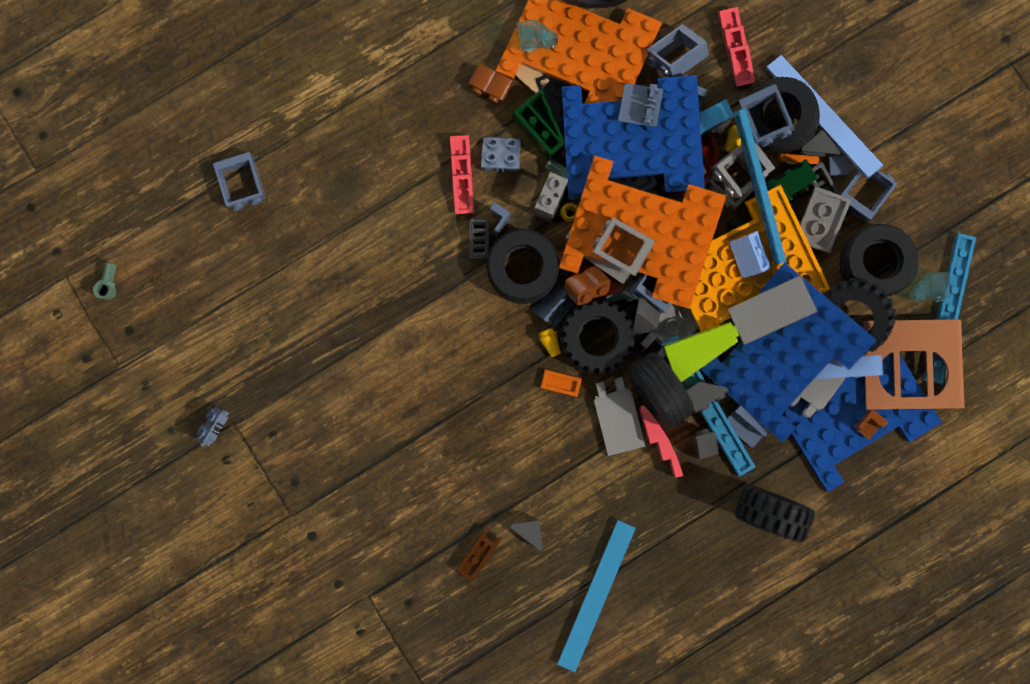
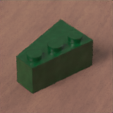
M541 89L513 111L512 120L549 161L563 150L565 142Z
M805 159L798 166L785 171L784 174L767 182L766 187L768 191L781 185L790 202L794 199L793 195L797 193L802 195L809 191V186L818 178L807 159ZM754 191L749 194L751 199L756 197Z

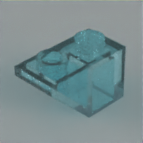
M534 19L516 23L520 51L532 52L537 48L544 47L545 49H550L558 45V34Z
M949 272L928 273L909 292L908 299H913V302H924L925 299H933L936 302L945 301V298L950 296Z

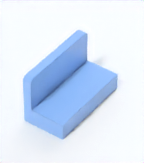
M758 231L729 243L742 278L762 273L771 268Z

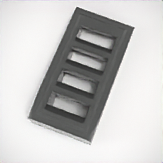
M823 162L812 164L811 168L813 171H818L816 174L817 178L822 176L823 179L818 182L815 181L810 185L811 188L814 189V186L820 188L821 185L826 183L827 186L822 189H830L833 193L840 195Z
M470 219V259H487L489 254V219ZM474 225H485V229H474ZM474 233H485V237H474ZM474 241H485V244H474ZM474 249H485V252H474Z

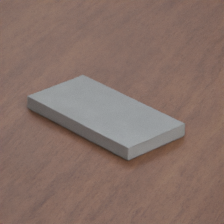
M801 276L728 309L744 345L818 312Z

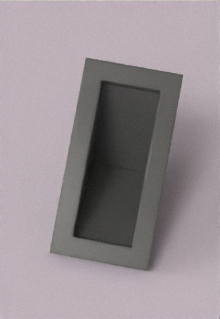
M822 130L798 151V154L830 157L838 156L840 149Z
M639 298L633 328L635 336L650 332L658 327L660 313L643 298Z
M540 520L514 522L510 525L511 529L539 551L543 549Z

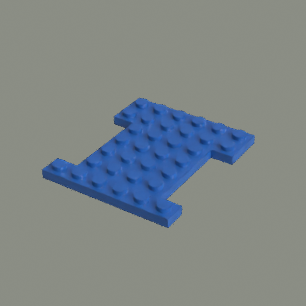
M697 75L658 78V88L663 89L657 127L618 122L622 100L582 104L581 85L562 87L569 201L581 200L594 156L614 162L608 179L664 175L665 194L686 192L688 184L705 189Z
M784 262L759 293L766 292L801 275ZM803 277L802 279L818 312L745 345L741 341L724 362L716 357L700 369L718 386L727 387L729 391L726 393L782 443L796 429L782 414L833 358H836L850 370L877 341Z
M890 353L882 361L883 375H879V379L884 390L891 396H894L893 354ZM900 355L901 397H926ZM864 376L846 377L826 406L820 411L816 409L811 418L807 419L801 415L808 404L803 398H800L795 406H789L782 414L796 427L791 435L826 492L844 483L834 465L898 427L906 441L911 442L942 423L934 409H873L888 423L884 428H879L870 439H866L853 428L867 411L865 410Z

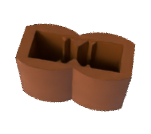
M478 64L468 84L473 93L479 96L484 94L488 96L487 99L492 103L497 104L499 102L503 104L513 85V81L482 64Z
M597 266L588 268L581 274L573 275L565 281V292L577 305L589 303L592 298L604 296L610 290V280Z

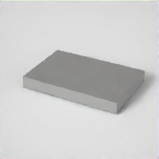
M814 186L800 222L810 247L827 253L831 252L852 199Z

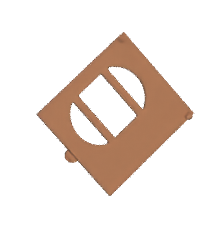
M896 320L892 332L885 343L874 352L868 351L864 355H881L883 361L888 354L892 353L894 396H891L882 387L879 375L864 376L865 410L965 408L961 320ZM863 321V329L866 331L870 330L874 321ZM900 351H925L927 397H901ZM933 352L942 358L948 373L945 387L936 396L934 395Z

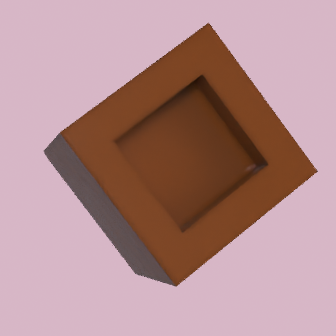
M871 409L866 411L853 428L866 439H870L879 428H884L888 421Z

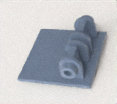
M625 83L618 122L657 127L663 89L657 88L655 84H650L649 87Z
M483 137L481 169H485V171L496 169L497 172L499 169H502V172H504V169L506 171H519L521 139Z
M218 405L214 409H210L206 416L208 420L205 425L199 427L196 433L198 436L197 440L202 447L204 444L210 446L211 443L214 444L218 435L212 431L220 433L214 427L217 426L222 429L223 426L220 424L225 425L229 418V412L224 409L221 411Z

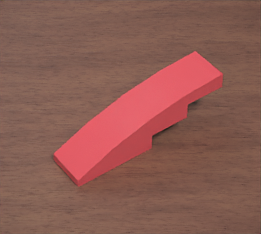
M738 7L718 11L725 48L736 87L754 83L755 78L749 45H746L744 28L741 26Z
M469 135L450 136L455 214L474 213Z
M644 405L639 406L648 444H657L662 461L669 459L673 477L683 476L677 456L663 429Z

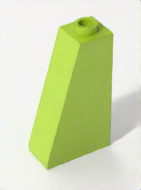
M727 322L662 346L669 366L682 382L737 343L739 333L736 325L732 326V323Z

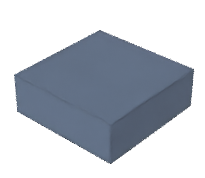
M828 157L829 175L848 176V157Z

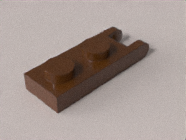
M487 527L456 570L471 582L502 540L501 537H498L494 543L487 538L486 535L489 532Z

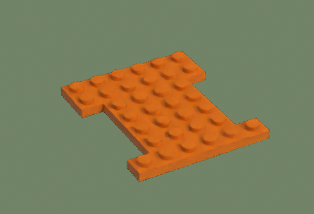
M528 0L496 72L514 80L522 64L569 85H581V90L589 93L584 104L621 101L625 83L635 85L647 59V49L653 45L662 22L627 8L621 23L618 24L580 7L569 5L563 0Z
M594 156L559 268L578 274L584 255L613 264L593 252L595 250L593 244L598 237L602 238L605 232L602 229L607 220L611 221L614 217L655 241L638 271L639 273L658 278L652 297L690 309L726 195L688 184L683 203L609 181L608 178L614 162ZM615 225L601 251L631 267L645 241Z

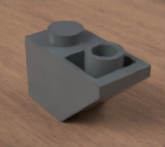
M697 381L685 388L694 405L693 412L699 411V413L708 409V404L714 400L718 402L725 397L724 393L729 391L727 387Z
M702 429L696 431L695 436H691L697 459L718 454L715 431Z

